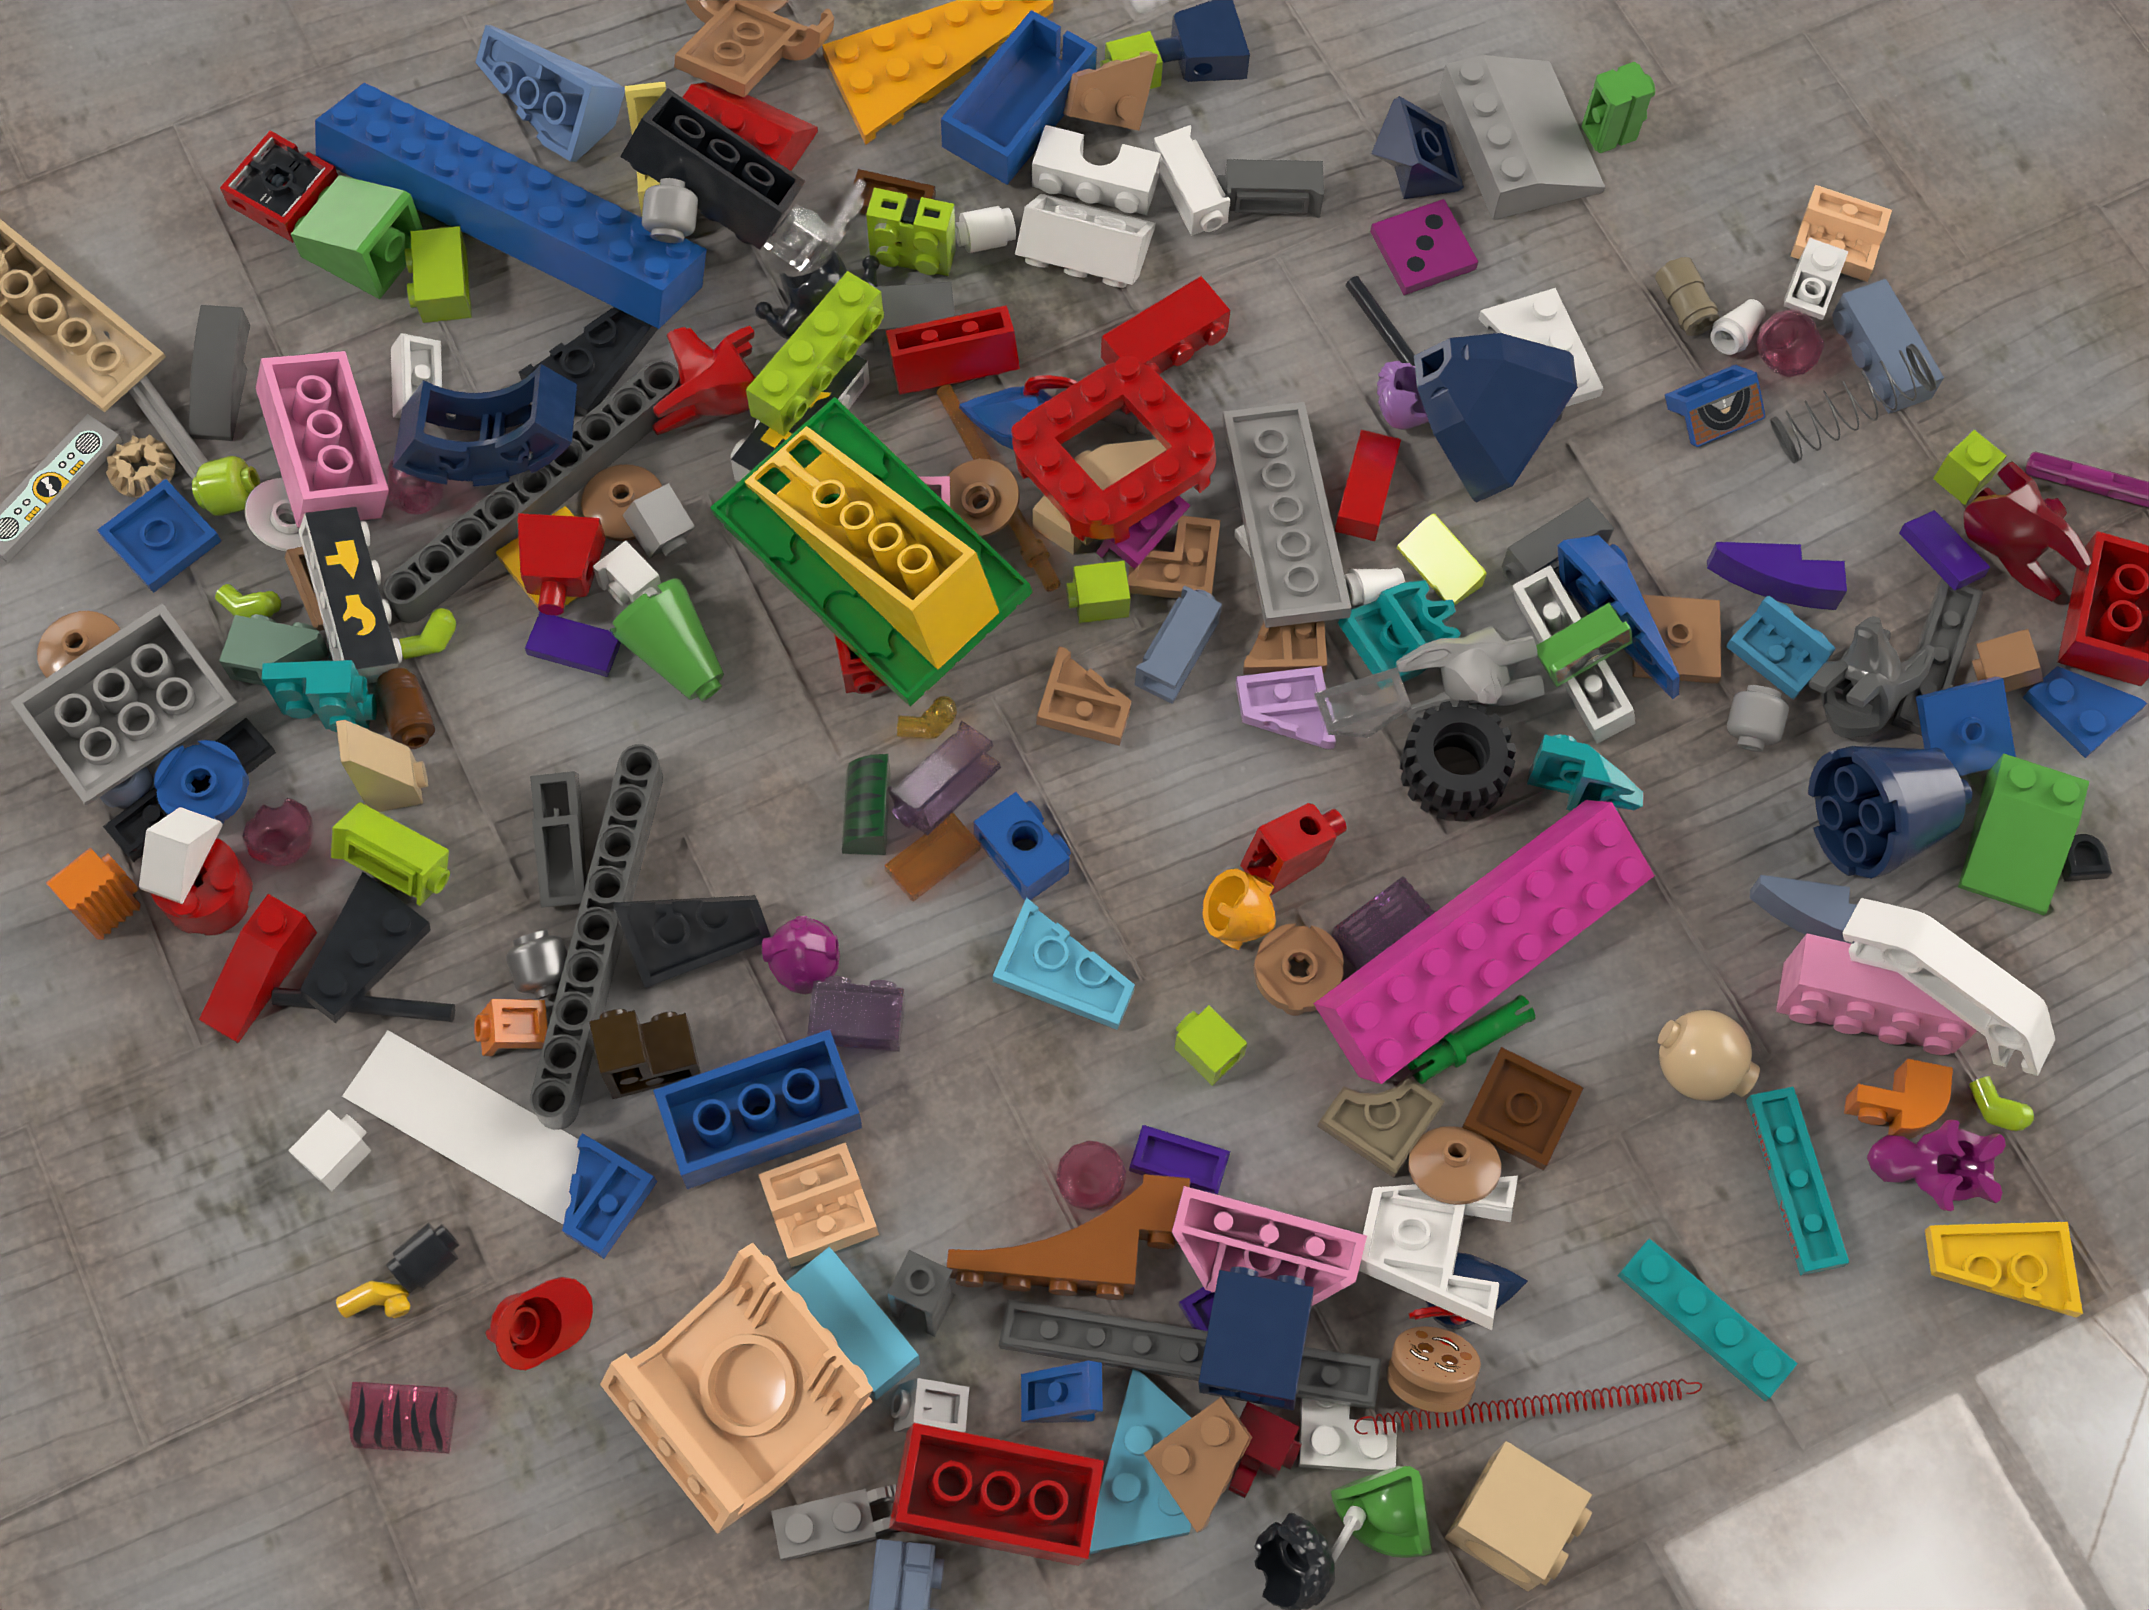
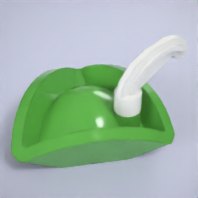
M1396 1466L1360 1478L1331 1491L1336 1511L1345 1525L1331 1549L1334 1563L1351 1535L1372 1550L1392 1557L1411 1558L1432 1553L1424 1486L1418 1470L1411 1466Z

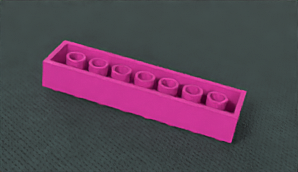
M1585 800L1313 1004L1358 1077L1382 1084L1655 875L1613 803Z

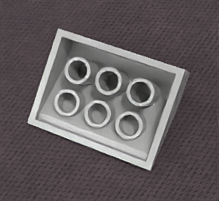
M1480 55L1445 64L1439 94L1492 220L1604 192L1605 185L1550 61Z
M163 603L10 701L86 806L238 706L235 699Z

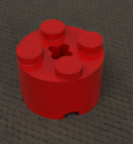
M216 838L183 904L152 893L150 894L154 902L178 929L189 934L198 933L210 936L221 934L242 920L249 908L247 904L253 889V883L249 872L230 846L221 839Z

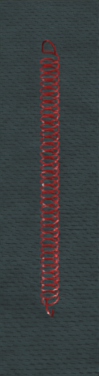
M1681 1378L1679 1379L1678 1383L1676 1380L1672 1379L1670 1383H1668L1665 1380L1662 1381L1661 1385L1659 1382L1655 1381L1653 1385H1651L1648 1382L1645 1383L1644 1387L1640 1383H1638L1636 1387H1634L1631 1384L1628 1385L1627 1389L1623 1385H1621L1619 1389L1613 1386L1610 1390H1608L1604 1387L1601 1390V1392L1599 1389L1595 1388L1593 1392H1591L1588 1389L1585 1390L1584 1394L1580 1390H1578L1576 1394H1574L1571 1391L1568 1392L1567 1396L1561 1392L1558 1397L1556 1394L1552 1393L1550 1397H1548L1545 1394L1542 1395L1541 1399L1537 1395H1535L1532 1400L1530 1397L1527 1396L1525 1397L1524 1401L1518 1397L1515 1400V1402L1511 1398H1509L1506 1403L1504 1400L1501 1399L1499 1400L1498 1404L1492 1400L1489 1403V1405L1485 1401H1483L1480 1406L1476 1402L1473 1403L1472 1407L1469 1404H1467L1466 1406H1468L1471 1411V1421L1472 1424H1474V1405L1478 1406L1480 1422L1483 1423V1404L1487 1406L1489 1421L1492 1422V1413L1490 1410L1492 1403H1494L1497 1408V1418L1500 1421V1402L1504 1403L1507 1420H1509V1401H1512L1514 1405V1415L1515 1418L1518 1419L1519 1415L1516 1406L1518 1400H1520L1523 1404V1415L1526 1418V1399L1530 1400L1533 1417H1535V1398H1538L1540 1402V1412L1541 1415L1544 1416L1545 1412L1542 1403L1543 1397H1546L1548 1399L1549 1413L1552 1415V1396L1556 1397L1558 1413L1561 1414V1395H1564L1566 1399V1410L1568 1413H1570L1571 1409L1568 1400L1569 1394L1573 1395L1575 1410L1578 1412V1393L1582 1394L1584 1410L1587 1411L1588 1405L1587 1400L1585 1398L1586 1392H1589L1591 1394L1592 1408L1596 1410V1401L1594 1398L1595 1391L1599 1392L1601 1408L1604 1409L1605 1402L1602 1395L1604 1390H1607L1609 1394V1405L1611 1408H1613L1614 1404L1611 1395L1612 1389L1616 1390L1618 1405L1621 1407L1622 1399L1619 1393L1621 1388L1625 1389L1626 1403L1628 1406H1630L1631 1400L1630 1395L1628 1393L1629 1387H1632L1634 1389V1399L1635 1403L1638 1405V1386L1642 1387L1643 1401L1645 1404H1647L1648 1397L1645 1390L1646 1385H1649L1651 1387L1652 1401L1656 1403V1393L1654 1390L1655 1384H1658L1660 1387V1398L1662 1402L1665 1401V1394L1662 1388L1663 1383H1666L1668 1385V1395L1671 1401H1673L1674 1398L1673 1391L1671 1388L1672 1382H1675L1677 1385V1397L1679 1400L1682 1399V1392L1679 1386L1680 1381H1684V1383L1686 1384L1700 1385V1388L1697 1391L1690 1393L1686 1392V1394H1695L1699 1392L1702 1388V1384L1699 1382L1687 1383L1684 1379ZM1465 1407L1461 1408L1462 1421L1466 1425ZM1414 1409L1411 1414L1405 1410L1402 1416L1396 1411L1393 1417L1390 1413H1386L1384 1417L1381 1414H1377L1376 1419L1373 1416L1362 1417L1356 1421L1354 1430L1358 1434H1368V1432H1359L1356 1426L1360 1420L1372 1418L1375 1424V1433L1378 1436L1377 1420L1378 1416H1380L1384 1424V1433L1387 1434L1386 1418L1389 1415L1392 1420L1393 1432L1396 1433L1395 1415L1398 1414L1401 1420L1402 1432L1404 1433L1403 1419L1404 1414L1407 1413L1410 1419V1429L1413 1432V1412H1416L1419 1419V1429L1422 1430V1411L1426 1413L1428 1428L1431 1429L1430 1411L1427 1413V1411L1421 1409L1418 1413ZM1453 1411L1455 1426L1458 1425L1456 1411ZM1434 1412L1437 1428H1440L1439 1413ZM1446 1412V1413H1444V1415H1445V1425H1446V1427L1448 1428V1426H1449V1421H1448L1447 1412Z

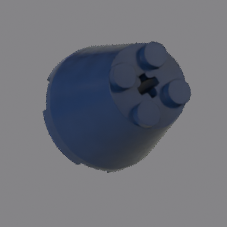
M1849 746L1833 750L1824 754L1817 761L1811 773L1808 786V795L1815 797L1816 812L1820 826L1813 827V830L1822 850L1828 859L1847 876L1856 874L1870 879L1891 873L1956 831L1963 821L1966 805L1972 800V790L1969 783L1960 778L1952 762L1946 757L1943 750L1937 747L1932 749Z

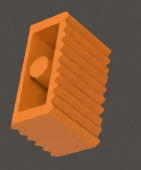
M91 847L46 882L97 940H104V934H111V929L118 928L119 922H125L126 916H133V910L140 911L141 905L133 896L139 888L109 853L100 858Z

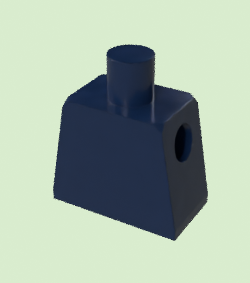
M1211 0L1176 12L1172 19L1171 37L1154 40L1163 63L1178 60L1183 79L1188 82L1247 79L1250 53L1233 0Z

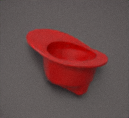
M558 1277L548 1280L526 1292L510 1295L501 1301L492 1314L490 1328L485 1331L486 1337L495 1343L496 1350L503 1363L512 1369L526 1371L569 1349L582 1339L590 1326L593 1315L592 1297L586 1286L574 1278Z

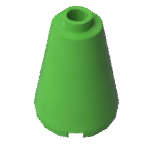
M674 578L657 585L662 591L659 595L656 594L648 597L645 593L632 602L615 618L612 623L615 628H610V631L617 640L689 700L698 697L701 701H705L722 688L719 681L724 676V673L684 584L680 579Z

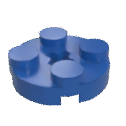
M211 740L197 741L198 745H191L187 748H184L182 745L173 749L161 761L154 777L157 800L161 808L169 815L181 807L221 821L223 824L225 820L235 814L246 797L249 777L240 760L230 748ZM206 775L211 776L209 779L210 787L201 793H195L196 789L192 786V781L194 779L203 780Z

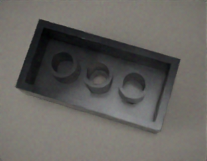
M669 88L666 89L643 116L620 156L629 162L634 170L643 175L650 176L659 183L660 179L673 178L685 182V188L691 190L697 196V208L703 216L711 221L719 222L734 232L740 241L753 245L761 250L782 220L805 183V180Z

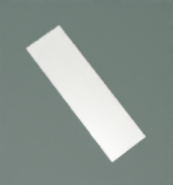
M387 1030L342 1097L563 1224L566 1209L571 1203L569 1189L572 1174H576L580 1152L577 1148L578 1139L563 1130H552L545 1127L532 1112Z

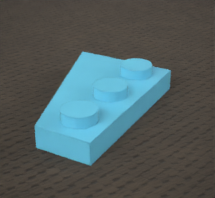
M1026 898L993 974V982L1116 1030H1118L1135 988V984L1094 951L1090 952L1072 938L1070 932L1058 922L1055 924L1041 913L1039 907L1028 898Z

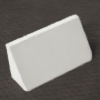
M401 333L392 345L393 418L401 419L403 406L423 380L442 387L441 341Z

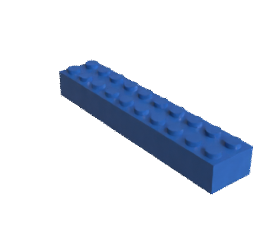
M366 83L361 84L315 120L316 156L335 166L336 170L354 179L404 190L411 194L417 210L451 227L460 226L462 232L658 329L703 286L707 249L686 238L681 243L656 241L651 238V233L642 226V217L483 141L444 120L438 119L409 103H405Z

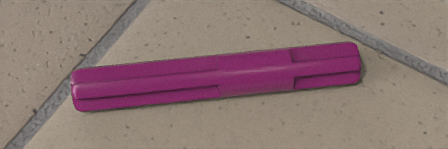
M2037 451L2032 452L2027 460L2025 473L2028 476L2149 508L2148 481Z

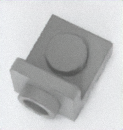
M921 1378L899 1384L898 1390L894 1393L891 1402V1415L895 1418L894 1431L906 1433L913 1423H919L965 1433L969 1387Z

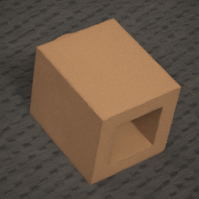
M2029 629L1976 644L1979 659L1972 660V664L1978 681L1992 677H2001L2004 679L2005 692L2044 682Z

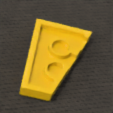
M2068 1222L1930 1225L1925 1229L1932 1276L2077 1318L2083 1314Z

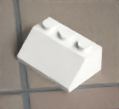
M1040 194L1024 208L1015 255L1026 257L1025 262L1032 266L1048 267L1049 264L1064 267V273L1085 278L1088 274L1103 277L1102 282L1107 285L1124 288L1126 284L1132 285L1140 275L1156 223Z

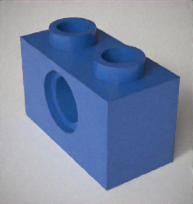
M1015 792L973 821L974 838L1024 900L1026 898L1032 900L1069 874V856L1071 852L1059 834L1051 835L1042 824L1044 818L1037 806L1030 800L1025 803L1019 794ZM1029 839L1036 846L1031 850L1022 851L1017 849L1014 844L1018 840Z

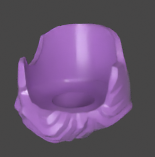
M1400 361L1385 363L1381 372L1378 373L1379 380L1377 382L1378 404L1385 420L1393 428L1401 430L1428 423L1429 420L1417 389L1415 366H1412L1410 363H1401Z

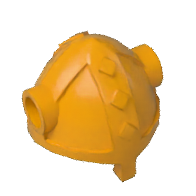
M1229 869L1216 876L1209 885L1203 901L1202 914L1209 934L1236 950L1240 949L1243 942L1255 940L1268 934L1276 926L1274 906L1270 897L1274 886L1261 877L1252 876L1239 869Z

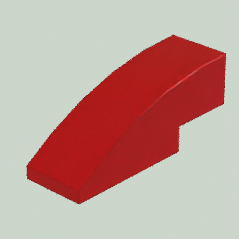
M1361 429L1334 532L1376 541L1401 439Z

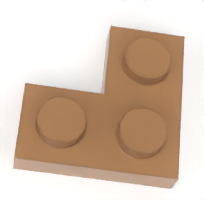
M1182 516L1178 520L1174 552L1152 550L1136 569L1131 566L1129 567V592L1178 599V597H1181L1183 586H1187L1193 590H1204L1212 595L1221 520Z

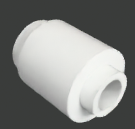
M994 206L960 213L959 222L955 223V237L958 246H964L968 253L1003 247L1007 245V241L1015 240L1016 227L1011 210Z

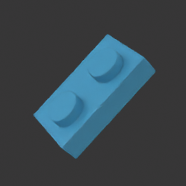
M1767 596L1761 602L1757 611L1735 633L1726 646L1793 700L1809 684L1811 678L1835 651V647L1823 633L1810 628L1797 618L1787 605L1777 602L1770 596Z

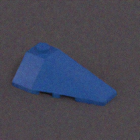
M1599 535L1563 540L1557 547L1560 582L1564 589L1588 614L1610 603L1622 623L1626 621L1631 628L1633 643L1623 649L1672 699L1679 695V673L1627 565L1628 560L1625 554L1615 544L1609 546Z

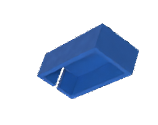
M1031 10L941 118L942 147L1008 185L1038 148L1045 125L1055 127L1065 115L1063 111L1072 74L1089 68L1096 69L1097 47L1067 30L1063 35L1062 60L1059 59L1061 26Z

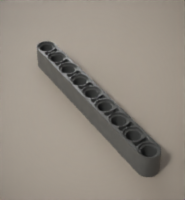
M662 360L647 365L573 425L572 443L555 460L534 473L527 470L511 476L509 482L498 486L392 572L385 580L383 589L396 618L402 622L413 623L426 617L497 558L496 551L518 537V513L550 515L588 484L596 474L610 466L653 430L652 425L663 418H658L655 415L653 407L681 386L679 372L675 365ZM663 385L669 386L668 388L662 390L656 389L659 386ZM629 411H639L634 415H625ZM599 436H608L604 440L594 441ZM566 462H576L574 465L569 467L562 466ZM535 488H544L542 491L538 493H530V491ZM506 513H511V514H512V515H511L509 518H507V519H502V520L498 519L499 516H501V515H503V514H506ZM471 540H480L474 546H465ZM440 566H448L440 573H432ZM406 593H415L407 600H399Z
M635 744L627 747L621 753L618 760L530 1094V1103L539 1121L545 1127L552 1130H562L569 1127L578 1115L595 1049L589 1021L600 1019L599 1016L604 1013L624 936L613 902L633 901L663 784V773L656 752L644 744ZM636 767H651L650 771L642 776L631 774ZM630 805L641 807L635 815H621L622 810ZM626 845L631 847L629 852L621 857L610 855L611 851L617 846ZM608 886L620 888L619 892L611 898L599 897L601 891ZM606 927L609 929L608 934L602 939L592 940L588 938L590 932L595 928ZM592 968L599 970L597 976L592 981H577L579 974L583 970ZM575 1011L588 1012L586 1019L582 1023L577 1025L566 1023L571 1013ZM565 1053L576 1055V1059L571 1066L567 1068L555 1067L556 1060ZM554 1096L565 1098L563 1106L558 1111H544V1105L550 1098Z

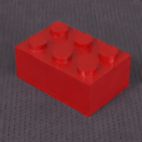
M2097 531L2085 546L2092 562L2091 565L2084 571L2076 568L2057 663L2142 686L2149 678V545Z

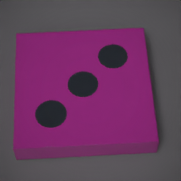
M1445 199L1371 225L1370 232L1403 295L1477 270L1478 260Z

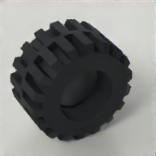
M1459 700L1457 707H1452L1450 701L1441 702L1438 711L1432 706L1425 710L1423 718L1418 717L1413 723L1405 742L1399 769L1403 770L1401 775L1402 785L1410 786L1407 795L1412 801L1420 799L1422 801L1420 809L1426 813L1432 808L1438 811L1436 818L1446 820L1448 814H1453L1455 821H1464L1467 813H1470L1474 819L1483 814L1485 807L1488 810L1494 807L1498 798L1502 797L1514 769L1515 760L1513 758L1516 748L1515 743H1509L1512 736L1509 728L1499 727L1502 719L1496 713L1491 717L1486 715L1487 707L1478 704L1477 709L1469 708V701ZM1444 747L1462 748L1475 757L1480 770L1469 775L1453 774L1445 770L1437 762L1434 752Z

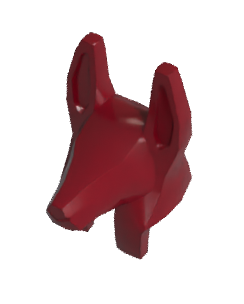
M2011 461L1997 474L2011 492L2006 495H1997L1989 487L1983 489L1963 512L1964 529L1968 539L1997 556L2009 574L2020 584L2052 602L2061 595V592L2043 571L2037 559L2050 547L2081 571L2088 568L2092 562L2079 536L2064 520L2067 511L2058 498L2043 500L2036 482Z

